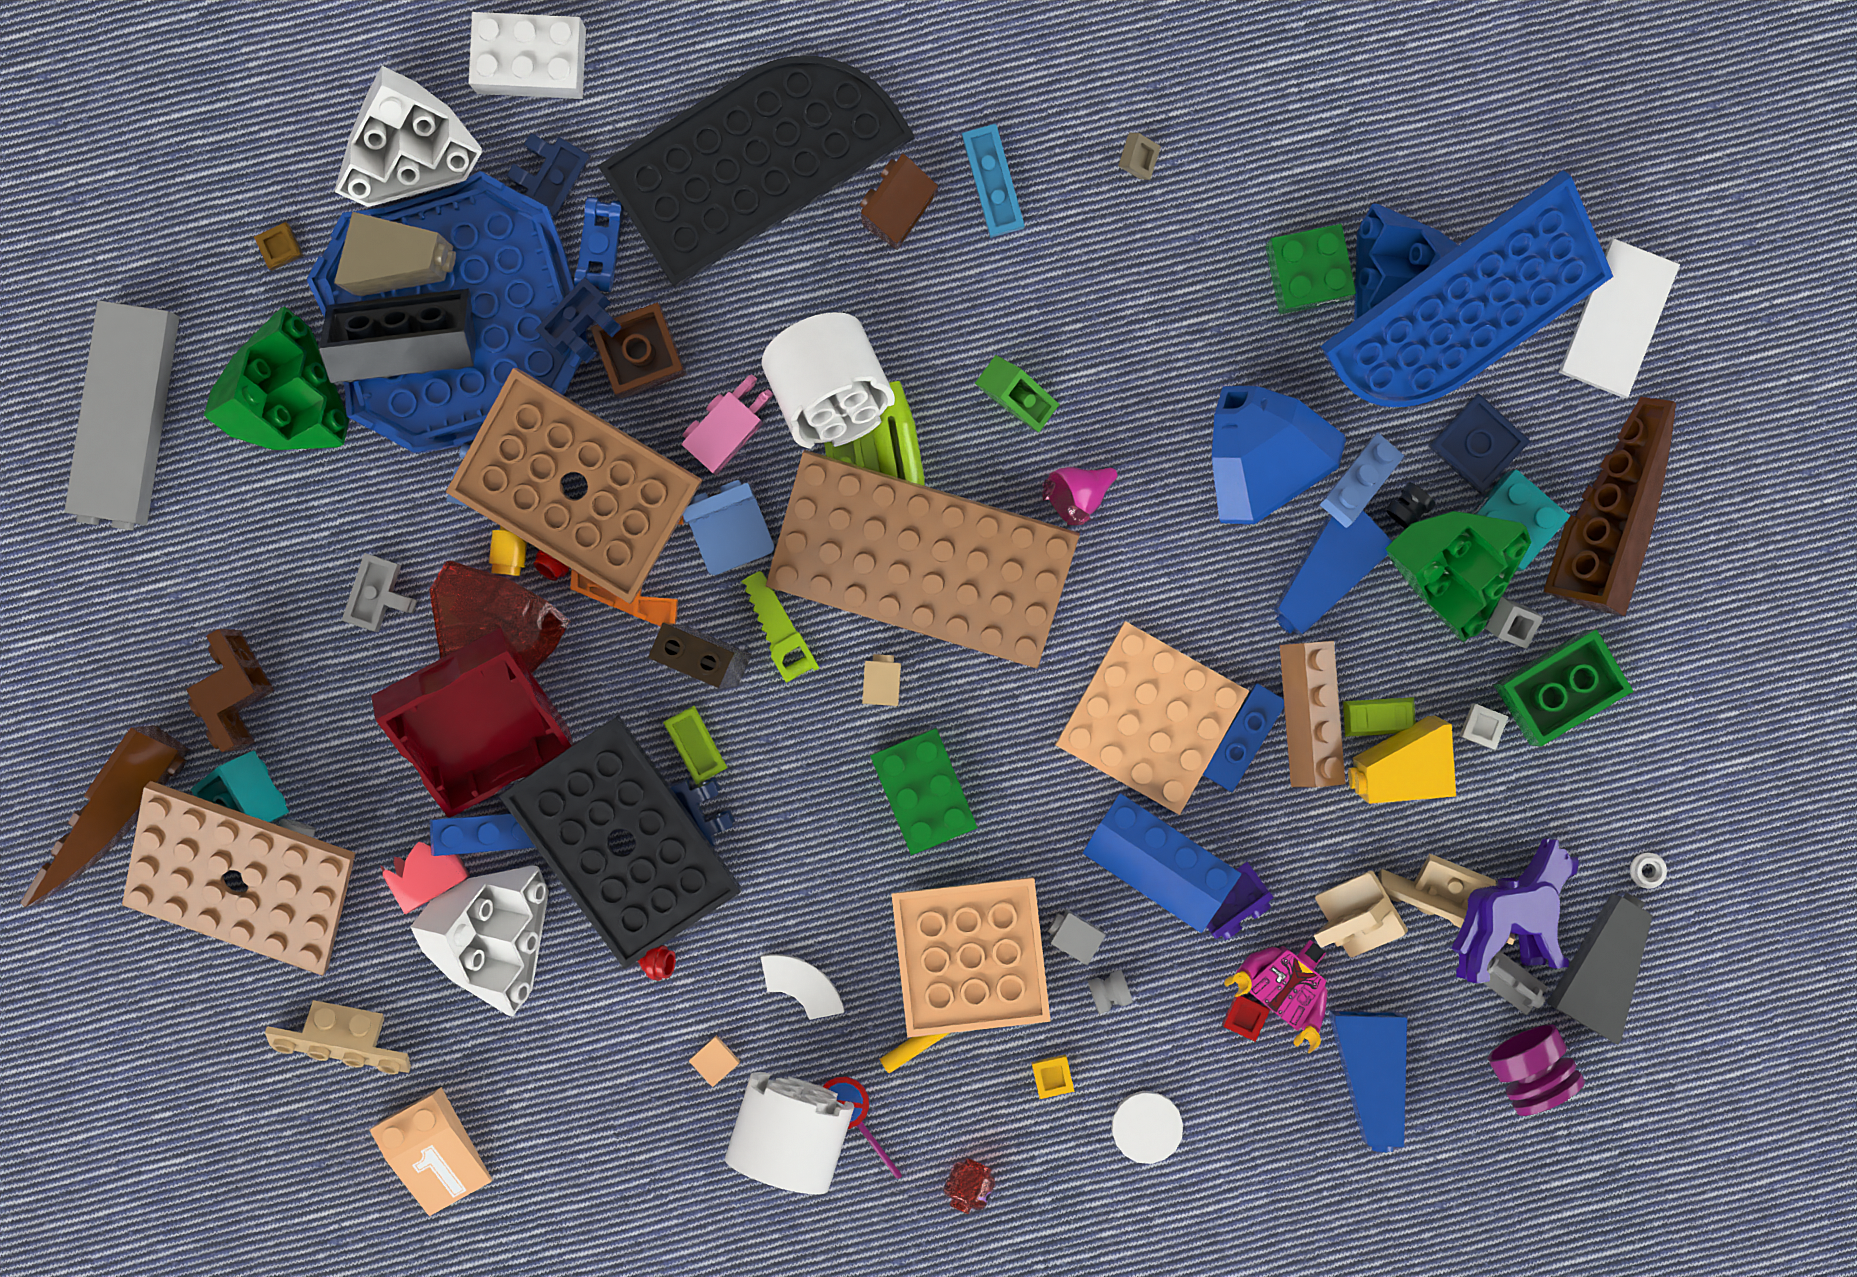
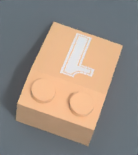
M442 1087L379 1121L370 1129L387 1163L429 1216L492 1182L489 1172Z

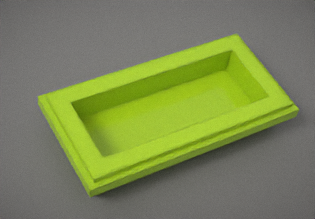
M1414 697L1343 701L1345 737L1397 734L1416 723Z
M695 706L663 722L696 785L728 768Z

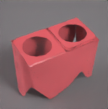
M418 842L413 847L405 861L400 857H394L396 874L385 870L381 866L383 877L404 914H408L464 881L468 876L470 877L459 854L432 856L431 846L422 842Z

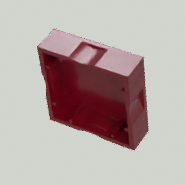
M501 627L371 695L376 722L399 753L416 768L423 781V785L448 818L493 796L509 783L528 776L573 745L568 725Z

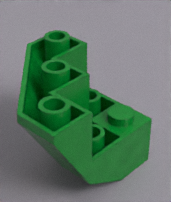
M285 306L281 307L232 356L210 391L203 415L230 437L271 450L341 447L344 445L350 421L335 384L330 383L311 328Z
M1452 511L1412 523L1385 549L1392 563L1411 588L1464 643L1469 637L1477 636L1485 628L1487 621L1493 614L1528 550L1531 539L1527 527L1520 522Z

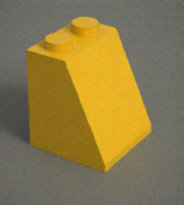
M1435 715L1427 716L1416 722L1412 727L1398 732L1353 757V767L1348 769L1350 788L1355 789V793L1369 804L1455 797L1456 784L1452 724Z

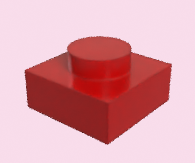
M1243 995L1239 997L1234 996L1221 1025L1256 1042L1271 1009Z

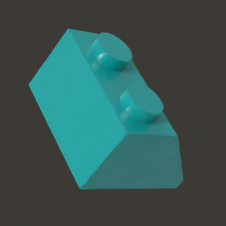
M254 750L218 766L190 789L195 797L272 824L289 813L283 794L274 786L268 775L267 766L258 758Z

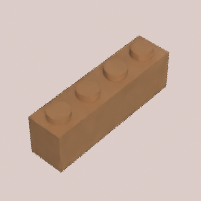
M1334 641L1280 645L1291 787L1316 788L1345 784Z

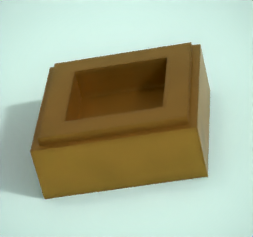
M287 222L254 236L267 267L271 271L304 256Z

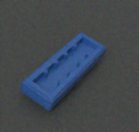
M1255 683L1210 760L1203 776L1233 793L1285 707L1284 699Z

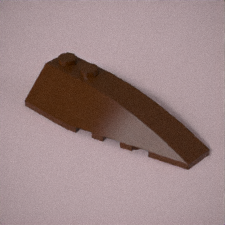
M1640 397L1617 436L1619 439L1618 444L1611 455L1605 456L1599 466L1602 468V471L1593 486L1588 485L1581 497L1584 501L1576 515H1571L1564 526L1543 590L1544 593L1595 611L1625 617L1645 558L1659 507L1672 440L1676 409L1674 401Z
M156 725L131 727L86 791L84 797L89 800L88 804L80 811H75L67 824L73 827L72 831L57 840L52 848L51 856L55 858L52 863L47 862L40 868L20 904L28 907L41 903L70 884L98 862L138 821L144 787L150 781L165 786L171 776L176 777L186 765L187 760L184 757L190 749Z

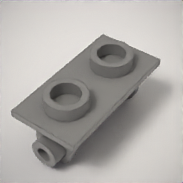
M1501 951L1490 960L1487 967L1490 981L1483 982L1485 985L1525 1015H1528L1533 1007L1539 1009L1544 1004L1546 998L1543 996V993L1548 988L1545 984Z

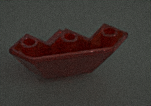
M451 560L445 562L429 589L440 659L501 627L533 673L555 650L570 623V620L547 600L510 579Z

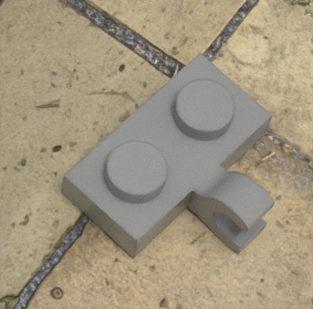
M364 553L342 621L379 632L387 606L403 612L414 613L418 600L393 592L401 565Z

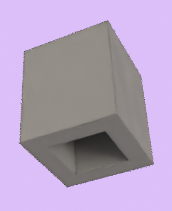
M1068 909L1063 916L1058 913L1047 932L1052 934L1049 938L1052 945L1087 966L1106 936L1103 930Z

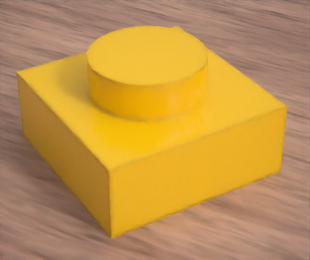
M1066 1054L1031 1062L1039 1099L1075 1092Z

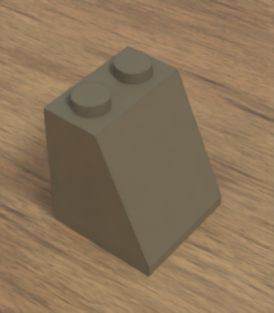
M352 212L334 283L352 295L365 296L445 281L446 273H450L453 270L456 253L452 251L453 245L437 232Z

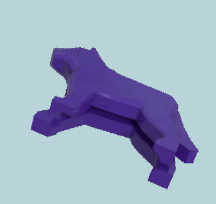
M1543 838L1532 861L1519 878L1497 879L1496 886L1477 888L1470 894L1464 922L1451 947L1454 952L1459 953V966L1456 968V977L1467 979L1468 982L1476 984L1489 982L1488 963L1503 948L1510 933L1518 934L1522 965H1546V959H1548V967L1556 969L1569 967V959L1564 956L1558 941L1559 895L1565 882L1577 873L1579 860L1577 857L1569 856L1566 849L1559 848V840Z

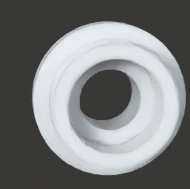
M1642 853L1633 859L1630 865V875L1638 886L1651 889L1663 883L1667 875V867L1660 856L1653 853ZM1650 864L1652 866V873L1645 877L1642 873V868L1644 865Z

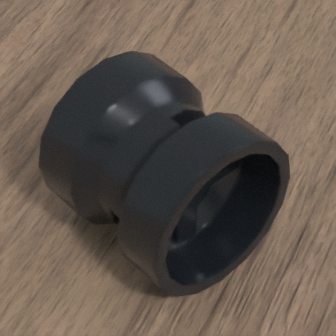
M1408 482L1401 490L1402 495L1400 498L1391 501L1385 508V511L1395 522L1406 529L1412 523L1419 522V518L1424 513H1429L1436 503L1423 489L1412 482Z

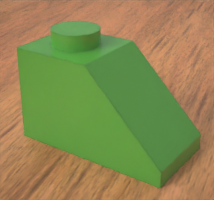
M997 355L993 357L975 382L992 400L1038 433L1060 405L1021 368Z

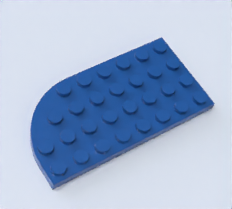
M1564 170L1559 172L1323 343L1320 347L1338 378L1358 397L1380 406L1408 407L1433 401L1468 382L1614 277L1571 175Z

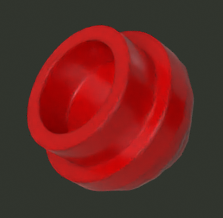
M542 550L536 553L537 559L534 562V567L547 579L556 581L559 577H564L569 571L570 567Z
M661 945L658 948L647 951L645 956L638 960V963L649 979L660 981L662 978L668 979L672 975L676 956L674 951L668 950L665 945Z

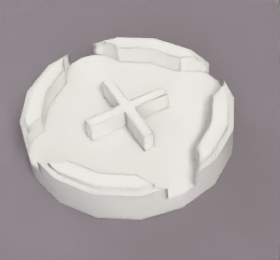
M1140 1091L1130 1094L1119 1103L1113 1116L1111 1130L1117 1147L1126 1157L1137 1163L1153 1164L1165 1160L1176 1151L1182 1139L1183 1122L1179 1110L1169 1098L1152 1091Z

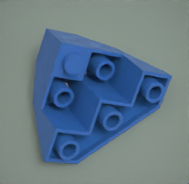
M1373 203L1357 231L1354 321L1459 245L1439 230L1382 205Z
M1223 386L1214 414L1212 465L1220 522L1225 524H1256L1337 470L1340 466L1346 442L1345 435L1298 399L1259 386Z

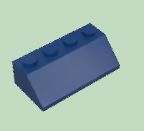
M1121 793L1082 852L1200 933L1204 931L1241 876L1240 872Z

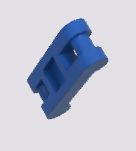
M587 197L578 266L574 279L575 287L585 277L593 286L599 287V291L611 293L624 211L620 201L612 200L611 203L599 202V198ZM598 216L609 217L608 227L597 226ZM591 263L602 264L601 273L590 272Z

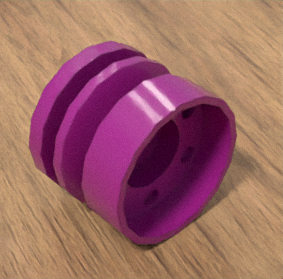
M1553 1024L1533 1027L1509 1038L1492 1050L1487 1058L1499 1081L1511 1082L1507 1086L1505 1093L1510 1100H1513L1512 1106L1519 1116L1534 1115L1552 1109L1576 1095L1585 1084L1582 1074L1575 1070L1577 1066L1575 1061L1568 1057L1561 1058L1565 1054L1567 1046Z

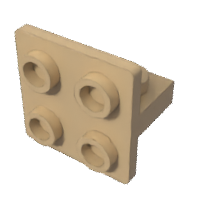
M1371 870L1325 890L1315 897L1328 920L1313 935L1321 948L1331 943H1335L1336 947L1343 945L1348 956L1355 957L1398 939L1408 932L1375 873Z

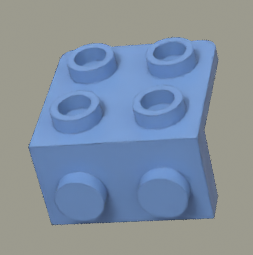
M740 480L727 483L720 487L722 493L709 498L707 493L694 496L683 513L685 522L690 524L706 568L711 575H719L770 555L775 550L752 487L748 482L741 484Z

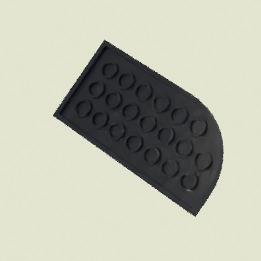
M807 55L790 56L772 60L748 71L602 162L598 167L672 286L676 288L915 139V135L889 95L865 73L844 62L831 58Z

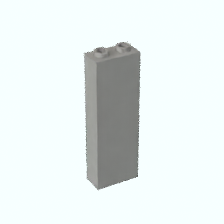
M97 300L64 513L77 515L76 522L99 525V519L112 520L111 527L132 531H134L135 524L147 526L180 318L176 314L164 310Z

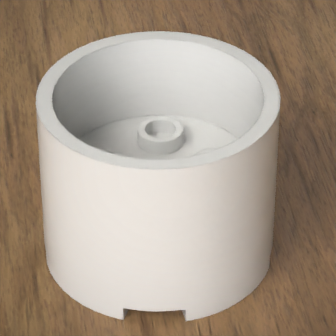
M824 313L801 320L777 335L763 353L762 368L793 439L803 447L811 449L815 443L831 441L834 447L854 441L876 428L882 422L879 416L887 406L894 405V393L862 324L856 317L850 314Z
M766 1072L752 1073L728 1146L725 1162L741 1174L774 1187L805 1194L827 1193L851 1120L854 1104L845 1101L843 1105L837 1101V1093L800 1079L788 1077V1079L776 1078V1081L769 1080L770 1074Z

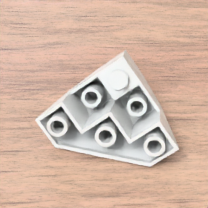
M382 66L365 97L350 134L335 192L370 207L466 181L482 153V148L450 107L417 82Z
M534 865L468 878L431 900L410 927L422 952L451 981L503 1013L514 1016L533 989L549 890L539 867Z

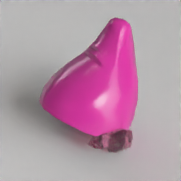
M1074 467L1059 468L1051 472L1042 484L1044 488L1042 492L1043 501L1050 500L1067 525H1083L1091 520L1090 515L1101 505L1105 493L1117 479L1118 474L1111 467L1100 470H1084Z

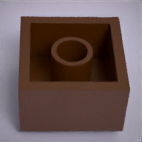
M658 302L613 318L622 327L613 337L606 333L598 324L590 327L614 393L620 399L687 375L663 308Z

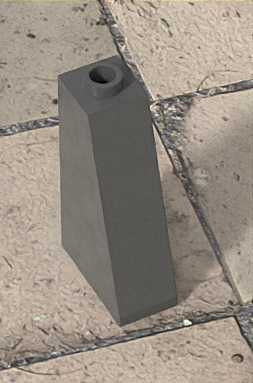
M1611 893L1547 1004L1617 1045L1623 1036L1653 917L1652 914L1642 909L1645 903L1629 893H1625L1623 897Z

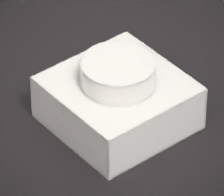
M1472 703L1460 737L1496 750L1508 716Z

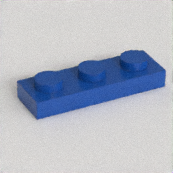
M511 813L429 819L432 856L536 848Z

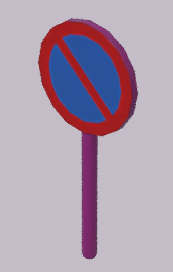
M848 1076L835 1077L827 1081L823 1088L837 1093V1101L844 1105L845 1101L854 1104L848 1129L857 1126L895 1178L900 1179L902 1174L862 1122L867 1116L870 1107L869 1095L865 1087L858 1080Z

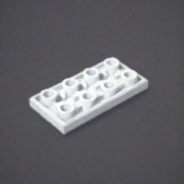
M1612 239L1609 242L1605 257L1614 277L1589 294L1559 373L1622 398H1627L1680 264L1622 241Z

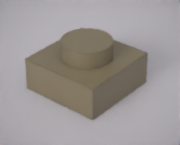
M1129 132L1118 166L1139 179L1150 180L1161 146L1140 133Z

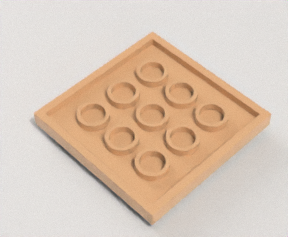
M1124 621L1055 745L1180 815L1248 695L1249 690Z
M1034 877L892 893L907 1038L1051 1022Z

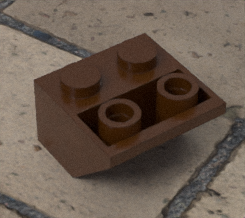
M903 153L897 161L891 159L880 175L883 180L878 189L875 191L871 188L860 203L863 227L896 250L900 248L938 193V185Z

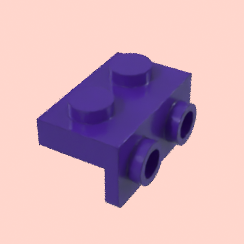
M1247 861L1235 869L1241 873V876L1206 926L1215 939H1218L1220 936L1225 940L1229 939L1242 929L1240 925L1242 920L1249 915L1256 919L1272 907L1269 901L1274 898Z

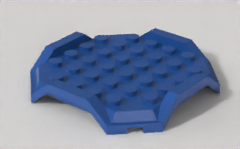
M479 171L467 178L466 181H462L448 189L385 208L350 211L341 214L330 235L332 239L323 256L318 257L306 279L324 317L327 305L469 288L476 338L474 366L458 370L429 371L424 374L411 373L394 375L389 378L377 377L354 382L344 381L346 414L348 418L390 439L409 451L420 454L458 447L462 444L473 442L513 368H519L564 395L582 359L570 347L561 355L535 330L575 288L565 249L547 206L524 194L522 195L507 187L504 183ZM352 212L437 232L453 245L452 251L456 253L453 270L450 273L447 272L445 281L365 296L352 295L334 283ZM586 329L579 337L590 346Z

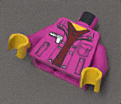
M1309 940L1297 956L1285 946L1280 948L1272 946L1251 953L1238 968L1236 974L1225 979V986L1227 987L1236 982L1239 990L1234 995L1235 997L1250 992L1294 1029L1299 1031L1302 1027L1303 1031L1294 1038L1293 1043L1296 1047L1303 1042L1304 1038L1310 1044L1308 1053L1313 1052L1319 1047L1321 1043L1319 1032L1325 1017L1328 991L1325 987L1327 980L1313 969L1325 956L1326 952Z

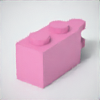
M752 374L746 377L733 393L728 392L725 396L717 395L706 408L709 414L701 423L695 420L682 435L685 440L681 445L716 476L763 425V422L756 415L774 395L769 389L763 391L749 408L740 402L747 392L751 391L755 386L757 378Z

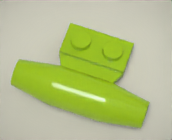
M889 382L895 401L894 405L887 406L879 416L882 422L869 433L849 443L834 447L832 441L825 442L826 456L925 486L915 421L901 382Z

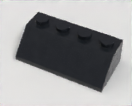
M469 288L327 305L319 351L330 383L354 382L377 377L389 378L394 375L411 373L424 374L429 371L445 369L458 370L474 366L476 338Z

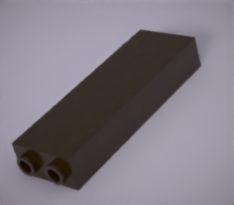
M663 622L648 658L720 689L739 685L752 653L689 626ZM710 655L714 657L716 662H713L704 657Z

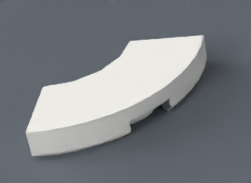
M761 955L767 992H783L795 997L804 1006L809 1020L845 1012L837 989L830 979L816 967L805 962V960L790 955Z

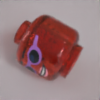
M967 1157L965 1162H956L943 1187L944 1194L952 1199L949 1206L968 1215L971 1208L977 1211L983 1210L996 1184L994 1177L990 1175L992 1169Z

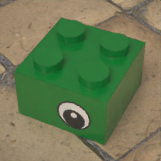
M1342 224L1271 238L1265 245L1279 315L1349 301L1356 295Z

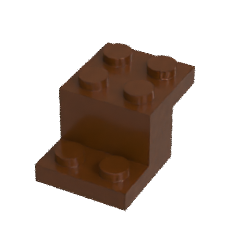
M217 629L206 636L211 644L208 646V651L213 660L218 665L222 664L224 668L186 690L190 696L188 704L198 718L202 717L208 728L206 736L215 749H220L223 753L244 750L255 743L238 712L273 693L275 690L241 630Z

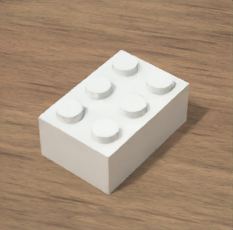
M472 12L469 85L477 94L583 99L586 28L581 18Z

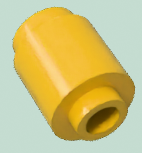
M500 526V530H492L489 564H492L491 573L520 576L521 567L525 568L527 541Z

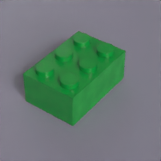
M1597 629L1581 631L1493 684L1529 745L1542 747L1633 692L1632 687Z
M937 727L870 755L911 856L978 828Z

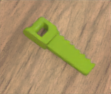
M758 571L742 580L741 583L747 585L745 592L751 595L749 602L755 604L753 611L759 614L757 620L763 623L761 630L767 633L765 639L771 642L769 647L771 658L785 682L788 683L812 668L816 671L820 667L803 637L796 631L773 589L766 587L767 579L765 575ZM800 647L805 657L785 667L783 664L785 655Z

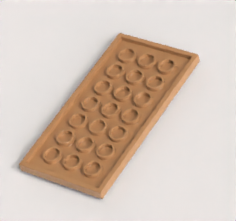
M804 450L766 587L1038 669L1080 533Z

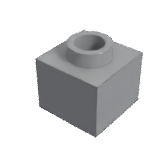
M1501 597L1486 629L1502 640L1527 649L1543 617L1527 606Z

